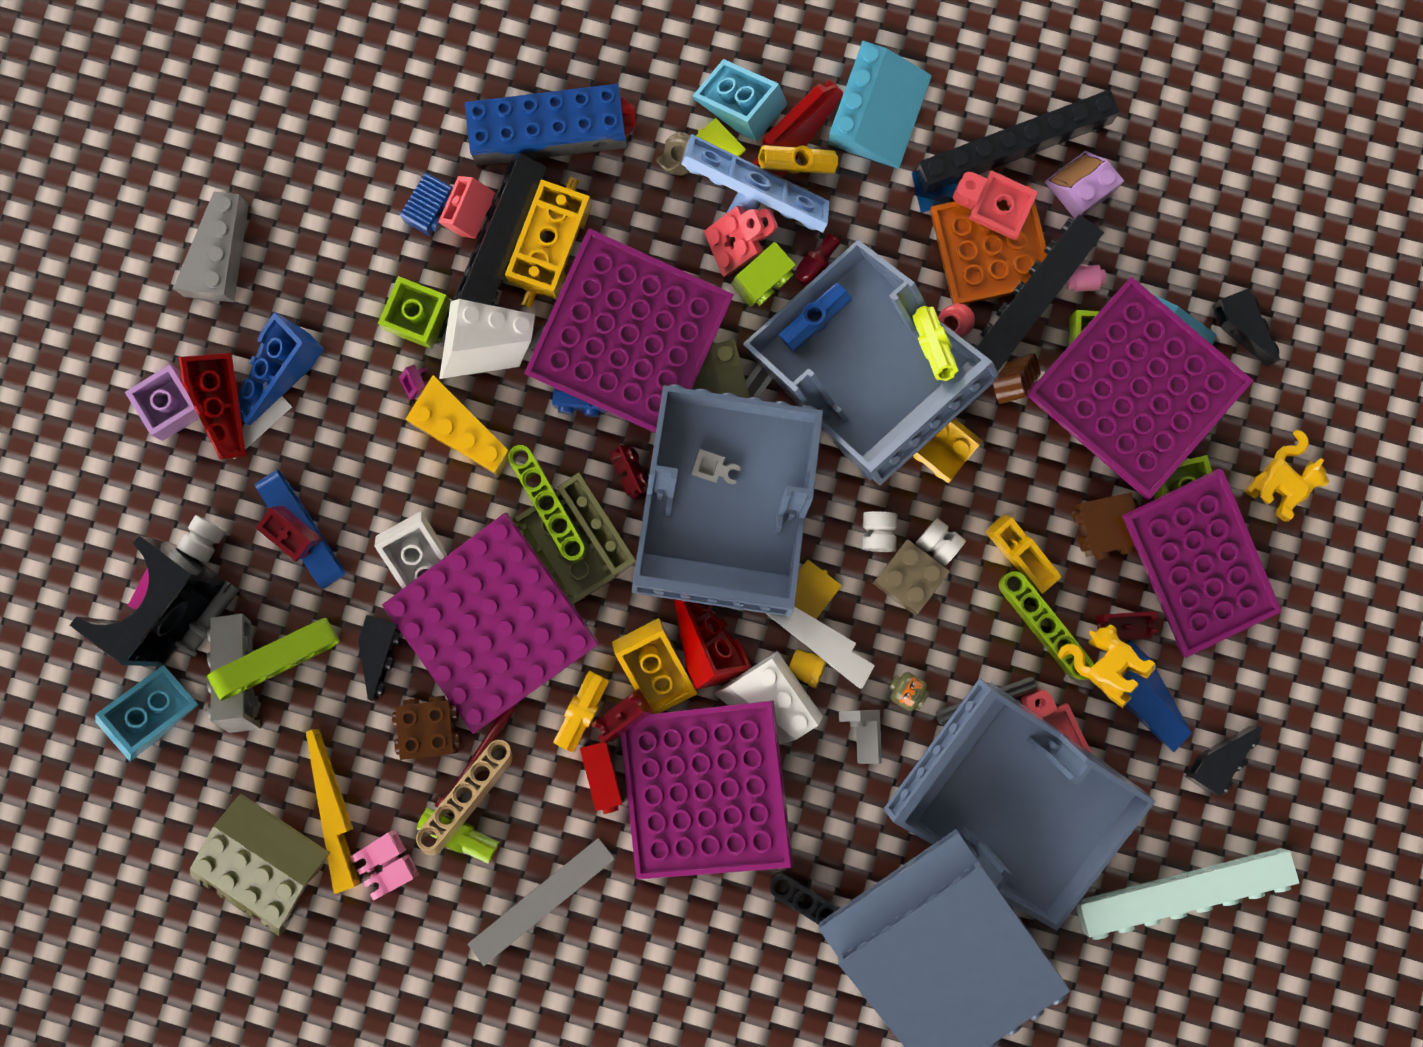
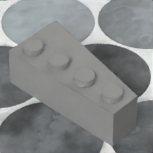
M213 192L173 286V289L183 297L234 302L249 204L240 194Z
M243 614L210 618V627L207 629L210 652L207 654V662L211 672L253 652L251 621ZM207 680V688L211 694V704H208L207 714L212 723L229 733L261 729L260 719L255 720L254 707H258L259 704L258 696H255L252 687L229 699L220 701L209 680Z

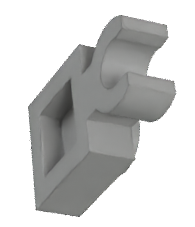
M699 448L690 474L717 483L718 477L722 476L727 483L736 484L737 481L728 477V472L732 469L740 471L741 467L735 463L723 465L724 456Z

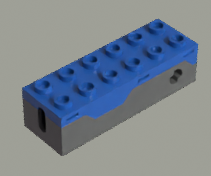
M619 84L465 102L469 148L476 166L508 163L513 156L519 153L531 159H541L627 148L626 138L637 125L635 107L620 95Z

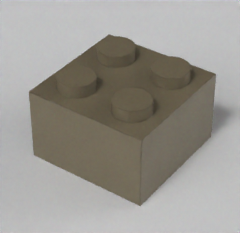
M907 539L872 584L913 615H916L928 602L950 571Z

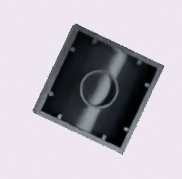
M139 535L132 545L144 557L149 573L148 589L140 606L130 616L121 621L76 616L69 626L121 665L161 667L166 665L179 648L175 645V642L183 638L190 628V622L198 620L226 580L198 559L179 550L177 545Z

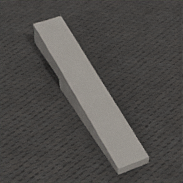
M597 838L473 938L467 945L482 965L485 966L610 864L615 857L601 839Z

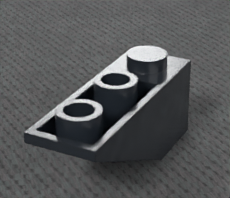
M1250 288L1222 298L1212 305L1221 328L1268 367L1280 360L1279 348L1270 337L1269 325L1266 319L1262 318L1258 309V300L1251 293Z
M366 615L358 643L367 698L370 701H378V698L382 697L385 693L387 682L384 680L387 671L390 672L393 668L395 656L392 655L395 646L400 645L403 635L397 628L398 624Z
M1249 726L1198 754L1184 777L1211 795L1221 796L1227 793L1232 786L1233 781L1231 779L1235 772L1240 771L1247 761L1245 758L1247 753L1259 743L1261 739L1259 734L1263 728L1260 726Z

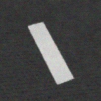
M283 396L253 424H245L242 427L245 449L292 408Z

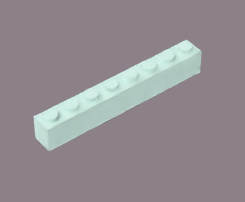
M1278 848L1084 898L1076 905L1083 933L1094 940L1108 937L1109 932L1118 930L1119 933L1133 931L1136 925L1145 924V926L1160 924V919L1163 918L1181 919L1187 916L1186 912L1194 910L1198 913L1213 910V905L1221 903L1223 906L1235 905L1239 903V899L1244 897L1258 899L1265 896L1264 892L1272 890L1275 892L1291 890V885L1299 884L1291 852Z

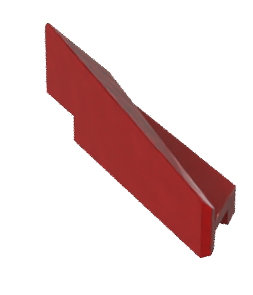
M828 80L824 85H816L763 138L762 146L794 148L807 146L842 99L843 91L831 80ZM757 158L752 164L760 167ZM767 170L781 178H784V176L788 172L779 170Z

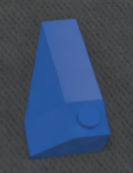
M276 312L273 313L260 332L258 342H261L256 357L252 356L249 363L253 365L248 379L243 380L238 393L240 415L246 425L253 424L303 377L324 350L310 333Z
M1131 640L1126 643L1132 647L1141 660H1151ZM1155 668L1148 678L1128 670L1123 678L1135 680L1138 683V687L1132 693L1125 692L1131 699L1124 707L1172 752H1175L1192 732L1157 669Z

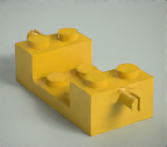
M569 177L566 188L541 179L506 270L505 276L508 282L522 287L526 291L521 305L527 306L529 309L532 308L536 295H545L557 300L566 278L564 269L579 229H584L592 209L590 196L576 192L579 180L576 178L573 180V177ZM546 231L555 233V238L550 243H545L541 240L542 234Z

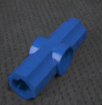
M836 282L819 299L806 305L803 313L778 334L790 350L795 352L816 332L824 330L827 323L852 301L851 296ZM818 313L822 315L821 319L816 322L809 320L812 314Z

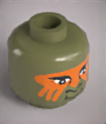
M910 672L903 673L901 677L895 675L888 687L892 691L890 695L891 701L909 712L914 709L920 710L930 693L927 690V683Z

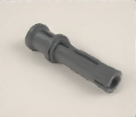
M225 581V584L198 620L190 622L189 630L181 640L175 642V645L195 657L198 654L196 650L205 638H208L207 629L210 627V618L220 617L237 593L240 592V589Z

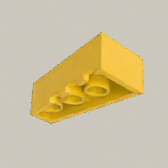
M433 375L409 412L406 420L411 425L499 477L509 462V450Z

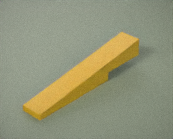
M313 729L306 732L325 846L326 850L330 852L327 858L335 895L361 884L356 867L350 859L351 853L344 832L352 830L353 826L320 730Z

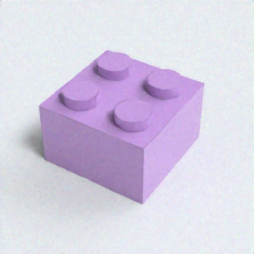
M170 364L125 392L150 435L162 441L199 419L182 383L181 370Z

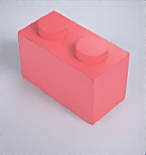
M458 176L438 223L461 237L476 239L477 234L482 229L483 220L492 205V199L496 192L473 177Z

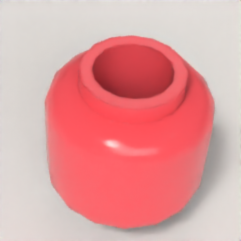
M957 303L943 309L938 316L939 321L961 338L969 334L975 325L974 313L965 304Z

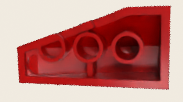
M232 353L179 357L182 383L219 459L246 456Z
M674 599L685 663L696 689L719 685L752 668L742 644L737 638L735 640L732 639L725 629L727 624L723 618L718 620L711 610L712 605Z

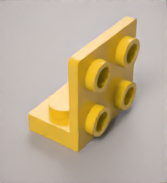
M954 418L913 457L930 468L938 478L949 483L983 441Z

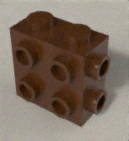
M1132 492L1083 502L1074 506L1075 511H1072V518L1075 526H1079L1081 536L1078 537L1080 550L1085 552L1086 557L1094 556L1095 560L1111 557L1110 552L1120 550L1121 555L1137 551L1122 518V515L1139 507L1136 498L1132 496Z
M445 696L429 697V703L419 704L418 698L403 700V706H395L396 712L392 713L393 727L397 728L398 738L395 739L394 746L396 754L400 756V760L458 753V748L461 747L460 732H456L455 721L459 720V714L456 711L457 705H452L451 700L446 701Z

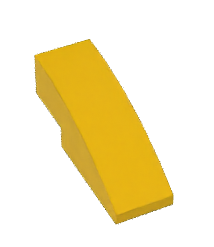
M1003 514L985 530V533L1005 557L1041 594L1046 592L1062 577L1034 540L1023 532L1013 517Z

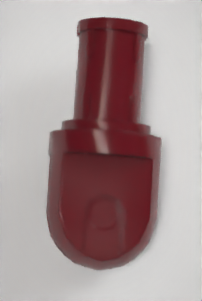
M827 233L816 250L807 252L796 269V278L801 284L808 285L829 266L828 259L841 244L839 239Z

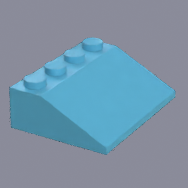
M862 41L831 127L827 145L899 169L932 75L887 48Z

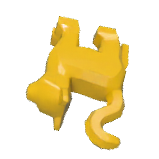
M1301 430L1293 431L1298 444L1296 446L1289 445L1280 448L1263 472L1253 478L1244 490L1253 499L1261 492L1260 498L1266 505L1274 500L1272 495L1274 491L1280 494L1282 500L1275 511V515L1284 522H1288L1293 518V508L1306 500L1314 488L1326 486L1330 481L1326 475V469L1322 466L1324 461L1322 458L1315 463L1309 461L1304 468L1302 476L1297 474L1285 461L1287 456H1299L1306 452L1309 446V439Z
M1113 625L1099 628L1096 632L1089 631L1092 639L1088 643L1107 652L1092 667L1085 665V654L1079 646L1066 644L1058 650L1057 656L1059 659L1072 654L1076 671L1080 675L1089 678L1093 684L1103 690L1109 699L1122 708L1131 699L1125 692L1132 693L1138 687V683L1135 680L1123 678L1125 673L1129 670L1144 678H1148L1156 667L1155 663L1151 660H1141L1131 646L1119 640L1117 629Z

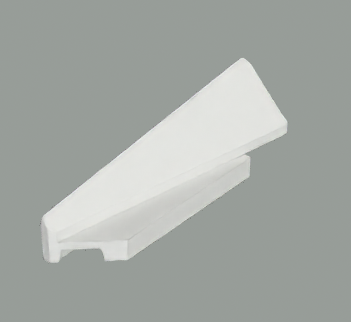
M794 607L790 617L767 614L860 689L864 687L875 665L852 652L856 645L855 642Z

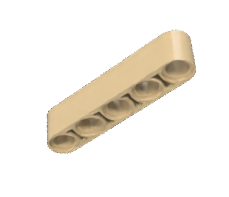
M503 740L491 742L418 831L416 842L423 853L433 856L441 852L513 761V755L507 742ZM505 750L507 754L503 759L496 760L493 758L496 751ZM480 771H488L490 773L485 781L476 780V776ZM462 793H472L470 801L466 803L459 802V797ZM445 814H454L455 818L451 824L444 825L441 823L442 817ZM427 836H437V841L433 846H424V840Z

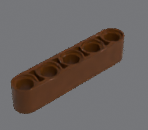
M1035 353L1008 360L994 379V391L999 404L1028 397L1041 375L1039 361Z

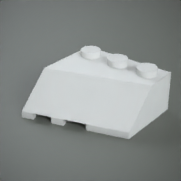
M462 299L451 301L439 379L520 367L532 339L535 314Z
M778 651L713 692L714 695L727 705L774 700L779 745L796 740L816 728L823 717Z

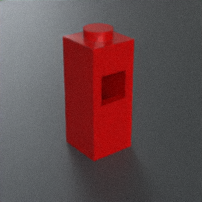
M600 742L580 748L595 810H603V814L618 811V805H622L624 801L609 743Z

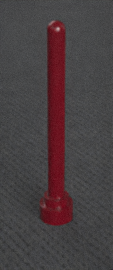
M516 704L498 716L452 789L488 745L497 739L516 710ZM449 793L440 796L435 803V807L438 808Z

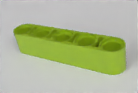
M524 445L514 446L508 455L509 462L558 549L567 560L571 562L581 561L586 555V546L537 459L528 447ZM527 453V462L523 465L516 464L517 455ZM534 475L541 476L539 486L535 488L529 487L528 481L530 477ZM548 497L553 498V508L543 510L541 507L542 501ZM559 520L567 522V529L563 533H556L554 531V525ZM571 543H578L580 545V552L576 556H569L567 554V547Z
M1017 571L1003 575L999 581L1001 593L1066 675L1074 680L1088 679L1075 672L1074 656L1072 654H1068L1063 659H1059L1057 656V645L1060 640H1064L1067 644H1075L1081 649L1082 647L1028 579ZM1010 577L1018 581L1019 586L1016 591L1010 590L1007 586V581ZM1026 598L1034 601L1035 609L1033 612H1028L1024 608ZM1043 619H1047L1051 623L1052 628L1049 633H1045L1041 629L1040 624ZM1082 649L1085 654V665L1092 667L1094 665L1093 661Z
M323 618L214 670L207 678L219 700L224 701L337 645L340 640L328 619Z

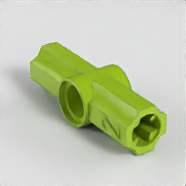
M429 807L425 809L416 829L420 830L435 812L434 809ZM444 815L441 823L444 825L451 824L454 818L452 819ZM464 822L445 847L459 853L465 852L489 864L498 848L499 841L474 830V826Z

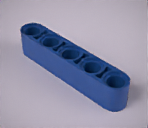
M276 469L255 483L258 493L268 508L285 506L323 538L318 545L312 546L308 550L311 553L308 557L302 558L303 563L316 583L322 589H325L345 576L346 572L284 475Z

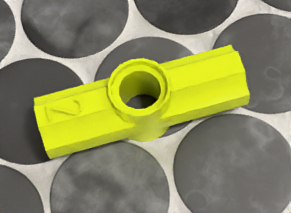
M922 306L916 309V313L912 316L920 335L918 337L920 346L926 359L930 362L935 378L948 381L954 378V375L958 372V366L950 350L952 349L950 340L944 327L940 324L934 307Z

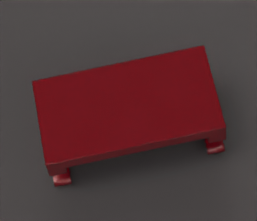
M285 506L270 507L255 527L295 562L308 557L311 554L308 550L312 546L318 545L323 539Z
M1157 611L1096 616L1097 630L1113 625L1116 627L1117 636L1121 641L1152 639V636L1158 634V630L1154 629L1153 622L1158 619Z
M637 689L594 721L592 727H598L601 730L602 734L598 737L601 743L612 742L652 713L653 709L640 689Z

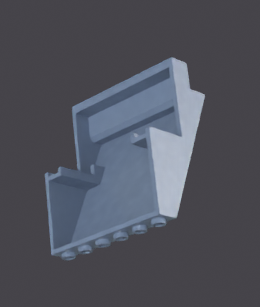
M857 240L747 339L743 345L752 358L799 407L808 405L815 407L817 410H823L821 430L869 481L873 479L881 485L993 384L998 372L994 363L940 321L952 346L950 350L958 366V372L954 375V378L948 381L937 380L930 362L926 359L918 340L920 335L912 317L916 313V309L927 306L915 282L861 241ZM837 282L848 292L852 301L827 323L824 330L816 332L799 349L793 352L784 344L778 334L803 313L806 305L815 302ZM818 313L812 314L809 320L816 322L821 319L822 315Z
M663 385L631 593L790 617L795 605L804 519L813 500L823 410H817L815 407L808 405L801 407L792 406L783 401L767 402L758 397L741 398L732 393L716 394L706 389L691 390L684 389L680 385ZM698 449L724 456L723 465L735 463L740 466V471L732 469L728 472V477L737 481L736 484L727 483L722 476H719L717 483L691 475Z
M979 678L884 807V811L895 824L932 845L957 829L1006 901L1057 931L1100 876L1107 864L1116 855L1123 843L1132 834L1139 822L1148 813L1155 801L1140 787L992 682L988 684Z
M957 829L819 922V930L838 956V965L904 1047H996L999 1044V1039L1007 1034L1009 1036L1014 1035L1022 1028L1021 1024L1029 1019L1035 1020L1045 1012V1008L1052 1003L1057 1005L1067 998V993L1070 992L1061 975L1012 905L1006 901Z

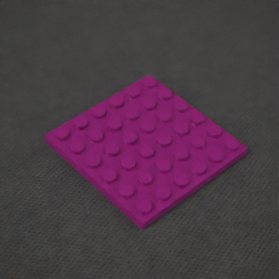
M588 228L524 374L656 433L663 385H680L684 389H692L734 294Z
M1130 277L1036 382L1028 397L1145 499L1149 500L1254 380L1133 277Z
M508 513L502 514L382 604L393 622L398 624L397 628L448 700H451L452 705H457V713L472 734L479 731L600 644Z
M774 700L649 714L621 735L636 879L781 869L794 866Z

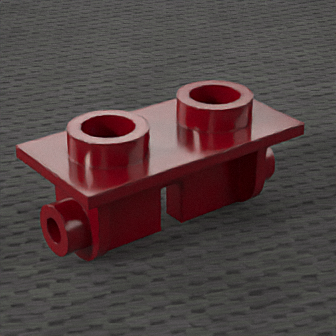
M619 445L618 449L610 452L612 456L610 460L617 475L626 471L627 476L621 478L620 481L627 496L635 499L641 496L640 493L647 492L649 476L642 470L639 464L637 451L631 445Z

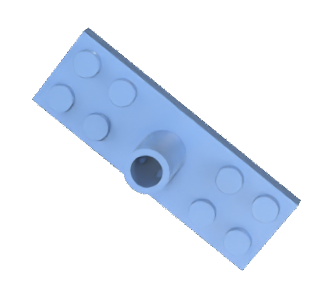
M691 134L681 165L685 166L692 173H700L708 177L717 185H725L737 191L727 213L736 206H744L746 211L751 209L758 210L762 203L779 211L785 218L798 220L808 229L818 230L823 233L828 224L830 201Z

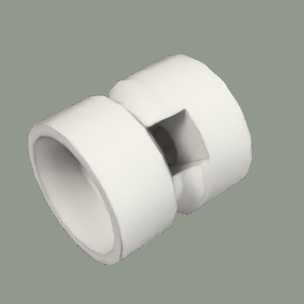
M864 512L863 528L867 532L862 535V550L895 552L897 536L893 534V531L897 529L898 514L891 512Z
M195 515L188 527L190 534L182 536L177 548L202 562L208 563L215 551L212 545L221 541L226 530L203 517Z
M937 517L915 544L926 553L933 552V558L945 567L962 548L966 540L955 531L950 533L948 531L949 526Z

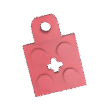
M992 170L987 178L973 172H966L956 187L953 199L960 205L972 210L968 219L1012 240H1016L1038 192ZM1007 201L1006 206L1009 207V210H999L997 202Z
M736 206L703 231L723 277L731 276L763 252L759 241L765 240L773 234L778 226L771 209L766 208L759 211L751 209L746 211L744 206ZM765 217L768 219L767 227H765L763 224V220ZM731 237L735 238L734 248L731 245Z
M1041 689L1021 697V704L1091 753L1069 704L1065 703L1057 707L1052 696L1047 691ZM1039 699V705L1036 707L1035 701Z

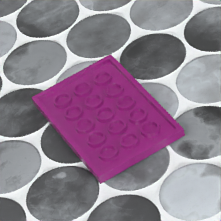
M1217 469L1122 515L1182 656L1185 658L1282 612L1223 470Z

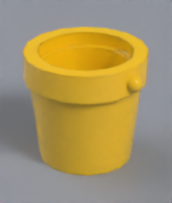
M796 649L789 668L797 679L816 689L827 662L815 653Z

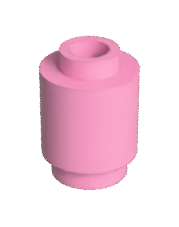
M1100 265L1079 266L1066 282L1067 290L1073 289L1074 292L1100 291L1101 285H1105L1106 282L1105 270H1101Z

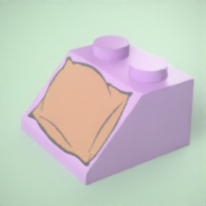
M1088 151L1081 153L1045 181L1074 219L1078 214L1081 216L1087 214L1116 192L1124 182L1107 160Z

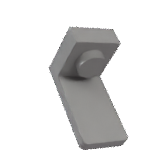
M880 710L839 711V722H850V727H856L857 762L859 764H881Z

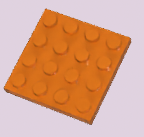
M1035 200L1016 240H1012L968 219L972 210L960 205L956 201L931 206V218L952 305L957 303L970 304L1012 295L1020 281L1026 284L1032 276L1028 273L1030 268L1037 260L1042 263L1048 255L1044 252L1046 244ZM1007 201L997 202L999 210H1009V207L1006 206Z

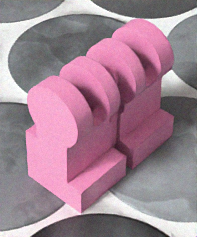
M396 830L386 833L350 857L352 863L360 859L366 860V865L357 870L359 875L375 870L374 867L378 864L382 865V872L378 874L376 872L373 873L370 879L363 882L365 887L374 882L379 884V889L370 894L372 900L385 895L420 875L409 854L399 859L398 855L406 851V848Z

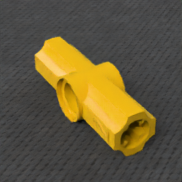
M763 145L758 155V164L761 169L788 171L792 174L799 172L834 174L838 166V156L832 150L809 149L806 146L794 148ZM796 155L800 157L801 165L796 162Z
M592 671L588 672L578 694L573 697L564 715L566 718L553 743L565 750L575 752L586 728H589L598 711V704L610 680Z

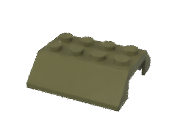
M580 473L557 486L558 491L555 493L586 546V555L581 561L571 562L561 554L535 506H532L515 518L510 516L572 605H575L618 577L636 562ZM545 498L541 503L542 509L550 510L553 508L554 499ZM559 520L554 525L556 533H563L567 529V522L564 520ZM571 543L567 547V554L569 556H576L580 552V545L578 543Z
M240 794L211 829L190 867V876L200 884L203 882V886L208 889L213 886L217 889L218 896L221 898L225 897L227 902L242 912H247L251 918L259 917L263 926L266 928L270 926V930L280 936L294 915L290 913L305 887L319 873L330 852L243 794Z

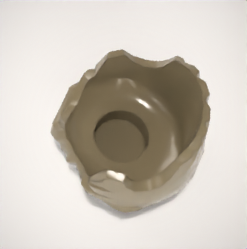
M676 132L665 141L664 154L657 157V163L668 173L682 176L690 172L681 163L691 135L685 132Z

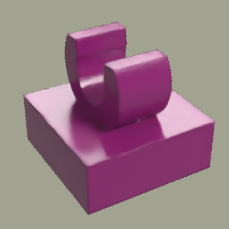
M415 364L406 367L399 376V380L409 400L418 398L429 382L423 381L421 377L426 374L427 369H417Z

